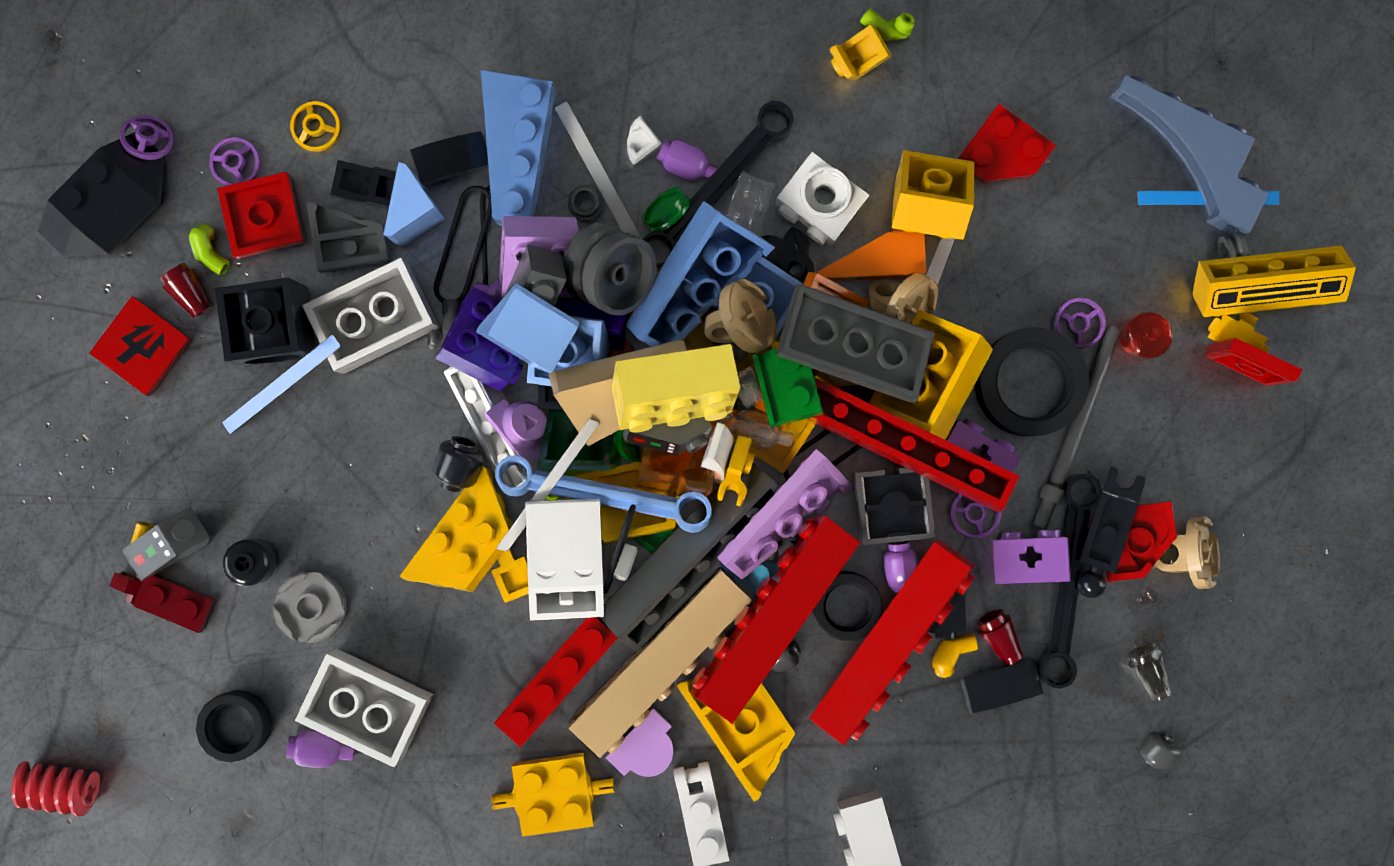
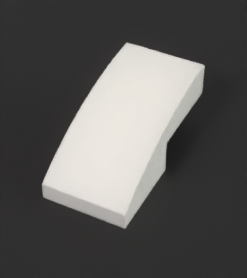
M717 423L711 432L701 467L712 470L709 481L721 484L725 479L735 446L733 435L721 423Z

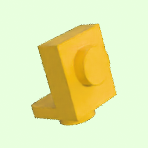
M869 25L842 45L835 44L829 48L834 57L831 59V63L835 71L841 77L845 76L846 79L858 80L892 57L875 25Z

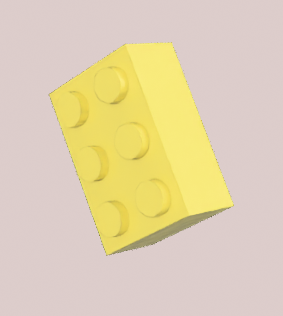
M731 344L615 361L612 392L620 430L630 429V432L637 433L647 431L652 428V425L662 423L675 427L689 423L690 419L705 417L707 421L719 420L726 417L727 413H731L740 391V383Z

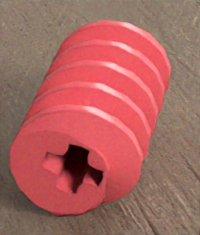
M23 761L17 766L13 776L11 787L12 801L17 808L21 809L29 807L35 811L43 809L49 813L58 811L63 815L72 813L74 816L81 817L89 812L97 798L100 787V775L97 771H92L87 779L85 769H78L73 777L71 767H64L59 774L56 765H50L45 771L42 763H36L31 769L30 763Z

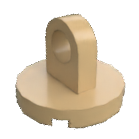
M921 273L909 276L902 284L891 279L877 280L869 286V306L882 314L911 324L918 310L930 314L934 312L938 300V286L929 276Z
M746 279L727 284L720 293L719 310L709 314L705 319V336L717 343L734 342L742 350L749 353L760 352L772 345L775 341L777 330L776 318L772 308L767 310L763 302L767 300L764 292L756 284Z
M1207 516L1189 518L1186 534L1177 535V538L1172 543L1178 549V559L1173 564L1168 565L1162 560L1161 556L1155 563V567L1170 573L1189 572L1193 585L1197 589H1211L1215 587L1217 582L1212 580V576H1218L1220 554L1218 540L1215 534H1209L1207 528L1212 527V521Z

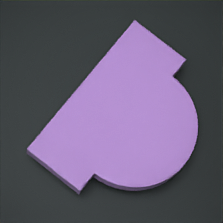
M504 398L484 414L513 452L527 460L530 465L547 452L542 443L546 440L549 433V421L545 412L542 409H538V405L535 403L517 401L510 405Z
M652 708L645 721L638 727H634L625 736V740L618 749L611 754L609 753L606 759L623 776L630 770L644 777L661 774L668 768L673 758V743L666 733L672 725L655 708Z

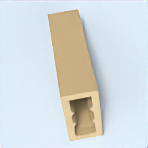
M683 339L553 371L548 374L553 395L578 432L581 431L589 419L599 422V425L586 442L589 446L620 430L612 392L615 361L688 351L689 349Z

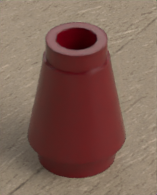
M186 263L179 264L160 277L164 283L162 288L190 313L192 318H196L211 308L194 269H189Z
M996 609L986 613L977 621L979 626L978 633L1003 661L1004 665L1014 664L1023 657L1010 615L1005 614L1002 609Z

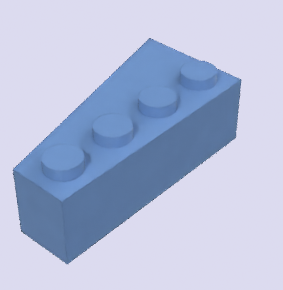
M481 70L492 217L499 226H502L503 216L536 217L556 90L552 81Z
M703 201L656 275L654 285L646 300L634 310L626 326L639 340L652 347L684 339L701 322L700 317L711 306L714 305L716 307L719 304L722 289L729 283L744 279L752 271L751 267L763 255L766 257L775 247L761 236Z

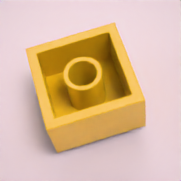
M903 150L894 184L891 228L900 229L905 232L936 235L941 238L964 240L974 207V162Z

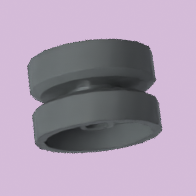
M594 223L584 227L571 239L563 256L567 279L564 285L568 292L579 300L593 305L610 315H625L636 310L646 300L654 285L657 266L656 256L651 246L641 238L630 233H624L609 224Z

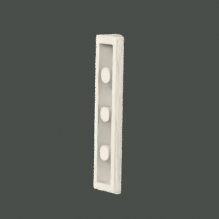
M450 367L444 371V374L495 472L497 465L502 459L517 455L486 419L484 414L505 398L507 402L508 400L502 390L498 391ZM538 459L530 465L532 469L543 471ZM520 465L510 466L504 471L502 481L509 487H518L526 481L527 470Z

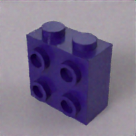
M472 287L464 298L438 351L436 359L501 391L508 383L515 384L521 374L523 365L519 363L520 358L476 332L479 325L499 304L500 300Z

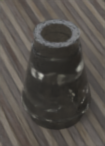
M1146 644L1133 649L1129 653L1130 661L1128 665L1149 694L1151 700L1159 701L1169 697L1172 691L1163 652L1158 650L1155 644Z

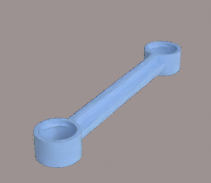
M508 456L497 465L495 478L505 494L517 497L526 494L529 490L537 492L551 472L532 469L528 461L520 456ZM513 465L523 466L527 470L526 481L518 487H509L502 481L504 471ZM562 475L549 493L571 499L599 498L600 505L629 510L630 506L634 504L636 506L635 512L674 519L681 529L690 533L704 530L709 525L712 516L710 501L699 492H688L679 498ZM689 501L702 503L706 507L707 515L705 519L697 524L685 522L680 515V510L685 503Z

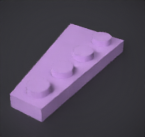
M816 449L808 458L802 461L797 471L787 482L776 490L774 496L766 505L752 516L745 528L726 545L724 551L717 558L729 570L743 579L778 550L777 542L782 538L790 536L793 538L799 533L802 522L815 511L821 515L831 506L828 501L839 491L845 495L854 486Z

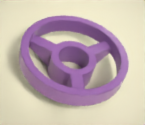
M140 115L124 122L120 130V142L123 148L132 156L144 160H154L169 153L173 145V133L170 127L161 119ZM130 126L136 131L135 138L139 143L137 150L131 147L124 137L126 130ZM142 132H150V133H152L153 135H152V136H144V135H142L141 133H142ZM169 138L167 146L162 150L151 153L144 152L146 146L156 144L158 139Z
M231 137L224 139L213 148L210 154V170L213 176L225 186L236 183L222 180L216 171L215 162L222 163L226 170L234 173L238 183L255 179L259 174L261 167L260 155L251 143L242 138ZM239 142L246 144L237 151L228 150L222 156H217L220 149L229 143ZM251 149L255 156V167L252 174L244 180L241 173L246 165L244 156ZM238 156V165L233 168L229 167V158Z
M1075 298L1065 302L1058 309L1054 318L1055 332L1061 335L1063 334L1060 330L1059 320L1062 318L1067 322L1068 330L1076 336L1077 344H1073L1077 348H1085L1095 344L1105 331L1106 320L1102 309L1097 303L1087 298ZM1075 302L1089 304L1095 309L1087 315L1081 312L1073 315L1063 312L1069 304ZM1099 315L1100 329L1097 336L1092 341L1084 344L1083 333L1090 328V319ZM1075 317L1083 319L1084 327L1082 330L1074 328L1073 320Z
M958 494L950 507V518L955 529L962 535L970 538H982L991 534L999 525L1001 511L999 513L996 512L993 525L985 532L982 521L986 517L985 506L977 502H971L964 508L958 507L956 504L963 496ZM972 506H977L981 512L980 517L976 520H972L968 515V511ZM955 512L963 513L967 522L975 524L979 534H969L962 530L956 522Z

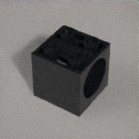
M281 278L215 288L224 362L250 367L300 360L316 348L314 329L302 305L310 302L307 286L291 278Z

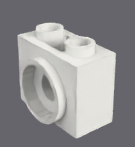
M811 152L779 194L775 204L780 207L778 213L793 224L798 221L808 228L806 234L820 245H824L826 242L832 247L864 205L869 194L850 181L841 171L833 168ZM820 189L830 191L833 195V202L828 205L820 204L815 198V192Z

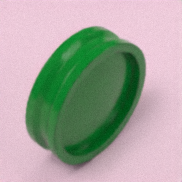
M670 188L651 202L642 216V222L649 226L651 232H663L684 215L689 207L690 199L687 195L683 194L681 188Z

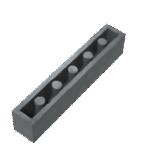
M754 462L752 463L749 475L741 474V481L747 489L744 503L741 506L736 505L738 494L734 490H727L723 500H718V486L707 497L712 509L709 525L704 530L696 533L684 531L679 527L605 602L604 617H600L601 620L620 641L633 651L637 652L723 564L717 557L724 551L726 545L745 528L752 516L759 512L774 496L779 486ZM701 504L684 521L690 524L700 523L707 515L706 507Z

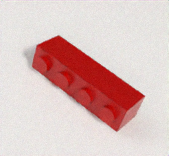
M600 617L586 618L502 712L494 724L521 748L618 638Z

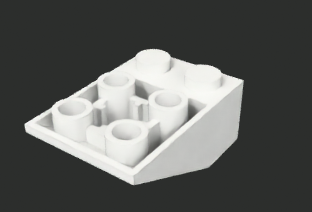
M600 499L525 502L530 620L604 617Z

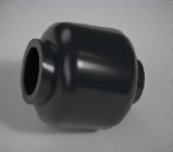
M453 436L451 440L441 442L432 466V474L440 481L439 485L442 488L451 492H459L461 488H470L475 485L484 460V456L478 449L479 445L476 442L461 436Z
M244 539L235 542L227 549L223 557L225 575L231 582L239 586L250 587L263 583L272 576L276 568L274 550L268 543L260 539Z

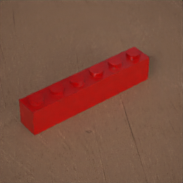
M815 378L824 414L808 418L807 420L998 513L1004 510L1020 477L1019 475Z
M816 515L814 519L811 517L803 524L798 533L801 537L793 549L789 547L784 551L777 562V565L780 566L772 578L767 577L761 583L756 592V595L759 597L751 608L746 607L743 609L735 621L737 626L730 638L724 637L719 642L713 653L716 656L708 669L703 667L692 681L694 688L690 694L731 724L737 719L860 544L857 539L826 516Z
M935 541L809 719L843 746L852 738L858 741L870 725L865 719L872 709L879 712L891 695L886 692L893 680L900 683L912 667L907 661L913 652L916 651L921 654L933 638L928 633L935 622L942 625L954 609L949 604L957 592L964 595L976 577L970 573L976 565L943 541Z

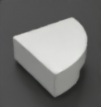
M641 116L633 122L627 137V152L634 167L662 146L661 141Z
M625 543L613 578L624 582L628 579L637 556V547Z

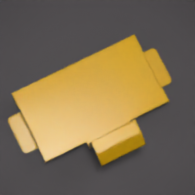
M1249 312L1240 313L1238 315L1239 321L1228 315H1222L1220 319L1216 317L1208 327L1210 333L1207 337L1215 342L1237 338L1265 352H1268L1270 349L1265 345L1268 338L1254 331L1256 329L1254 324L1259 318Z

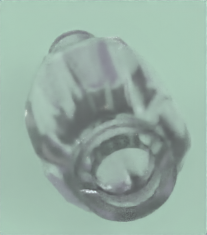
M743 410L739 414L732 412L727 424V428L735 441L738 435L752 439L750 447L757 449H768L776 443L790 447L794 437V433L781 430L779 425L771 428L767 415L752 410Z

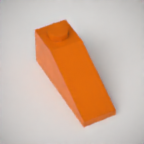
M893 228V232L885 233L819 270L817 273L833 282L907 279L915 273L926 274L924 233L905 232Z

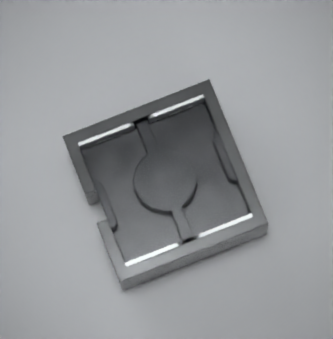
M895 468L896 474L885 475V470L853 473L860 544L870 545L935 538L929 479L907 468Z

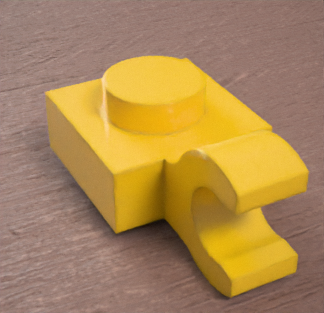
M740 435L737 436L725 479L718 489V500H723L727 490H734L738 494L736 505L741 506L744 503L747 489L741 481V474L749 475L755 454L748 452L752 439Z
M510 547L507 552L503 551L498 557L500 566L491 570L505 603L529 594L527 557L523 555L515 559L512 547Z

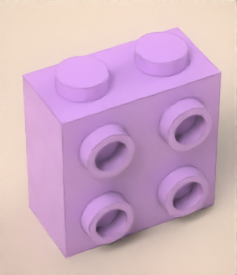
M503 216L499 272L502 298H504L526 245L562 254L563 257L571 239L579 232L576 217ZM564 285L558 298H574V296L568 292Z

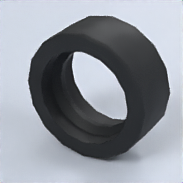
M841 571L813 609V614L818 625L829 636L842 641H856L867 636L882 615V598L877 587L865 576L852 571ZM841 585H853L860 588L868 600V611L865 618L859 624L852 627H842L835 624L829 618L826 611V601L829 594Z
M234 690L220 694L205 704L197 717L196 734L198 742L206 754L218 761L232 763L244 760L262 748L270 735L272 721L269 709L261 698L248 691ZM225 706H242L253 717L255 725L254 734L250 741L242 746H227L220 741L215 733L214 718L218 711Z

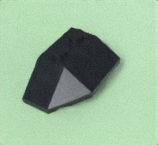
M136 132L125 136V140L131 147L137 150L139 143L135 138ZM120 139L98 148L47 200L38 232L64 257L110 255L161 204L165 156L154 160L134 157L123 148ZM154 145L146 146L144 152L148 153L159 151Z

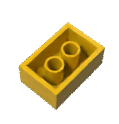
M918 310L911 324L935 332L918 401L910 403L875 390L869 404L946 440L993 349L981 334Z

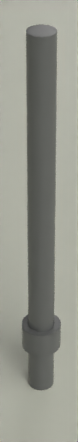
M1107 327L1089 375V390L1085 404L1077 417L1072 421L1048 484H1044L1040 498L1042 502L1033 526L1047 530L1056 504L1060 505L1065 491L1062 490L1122 332L1117 327Z

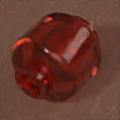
M1153 312L1140 313L1128 319L1121 327L1119 335L1120 345L1124 352L1133 359L1142 361L1157 358L1164 354L1171 346L1173 339L1172 327L1168 320L1160 314Z

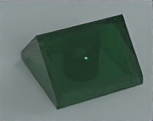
M549 409L537 463L538 470H553L579 434L563 409ZM616 432L589 446L585 443L566 470L611 471L621 465V455L616 446Z

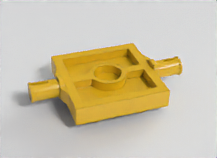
M584 752L513 762L511 766L514 781L513 791L510 793L492 794L491 802L493 810L509 807L515 808L520 820L522 837L593 827L592 802L594 795L615 793L614 780L611 777L609 779L592 781L591 776L586 770Z

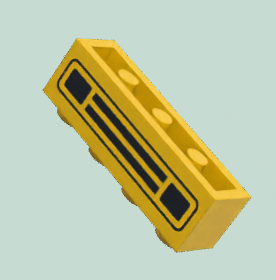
M1342 245L1198 261L1192 296L1203 317L1347 302L1356 266Z

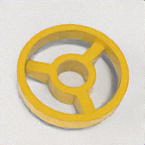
M311 101L302 104L293 113L290 130L294 140L302 148L312 152H321L331 148L339 139L341 121L336 111L328 104ZM313 107H324L331 111L336 121V128L326 125L324 119L314 113ZM307 109V116L303 119L302 123L304 130L298 138L296 134V121L299 115ZM312 120L320 121V127L316 131L309 130V123ZM324 132L334 133L332 139L322 146L311 147L303 144L310 136L319 137Z

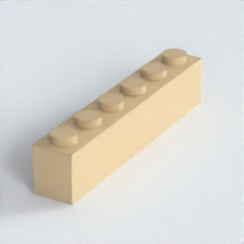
M719 567L637 652H634L569 719L568 729L599 758L607 751L610 754L613 753L625 740L623 734L632 725L636 728L645 721L650 714L648 708L657 699L663 701L671 694L675 688L673 682L682 673L688 675L696 668L700 662L698 656L707 647L713 649L725 637L723 630L732 621H736L743 609L749 607L748 604L752 601L750 596Z

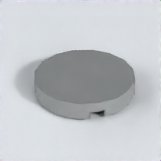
M305 571L289 577L278 588L275 604L273 605V615L277 626L288 638L300 642L316 643L331 637L341 627L346 616L347 600L342 587L332 577L321 572Z

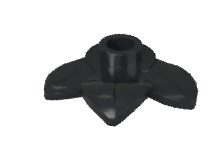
M791 227L783 239L773 235L761 236L775 247L766 257L763 255V258L802 284H804L808 272L815 273L814 263L808 256L810 243L802 231ZM796 264L802 265V270L799 274L793 275L790 273L792 266Z

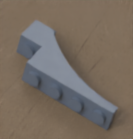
M1125 75L1115 85L1110 97L1130 108L1149 122L1178 153L1194 178L1206 204L1209 215L1206 223L1231 235L1236 232H1240L1242 235L1250 233L1269 193L1259 189L1260 185L1256 181L1245 177L1237 178L1255 138L1247 135V131L1239 125L1233 123L1225 124L1214 119V114L1204 108H1192L1182 103V99L1174 93L1166 91L1161 93L1149 87L1150 83L1141 77Z

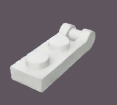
M709 761L698 763V767L686 770L684 766L673 768L693 865L709 866L729 861ZM702 782L703 790L689 791V783Z

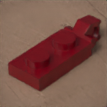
M123 571L121 573L115 572L109 585L116 590L128 594L125 601L133 604L132 606L196 633L203 632L216 601L214 597L158 574H154L141 582L137 575L133 576Z

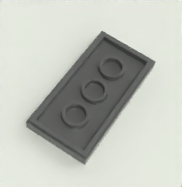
M798 283L794 287L775 356L901 400L915 403L918 401L935 332Z

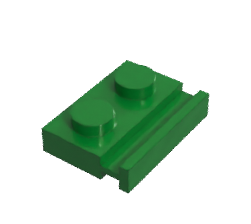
M777 348L760 355H752L771 428L824 414L812 368L775 356Z

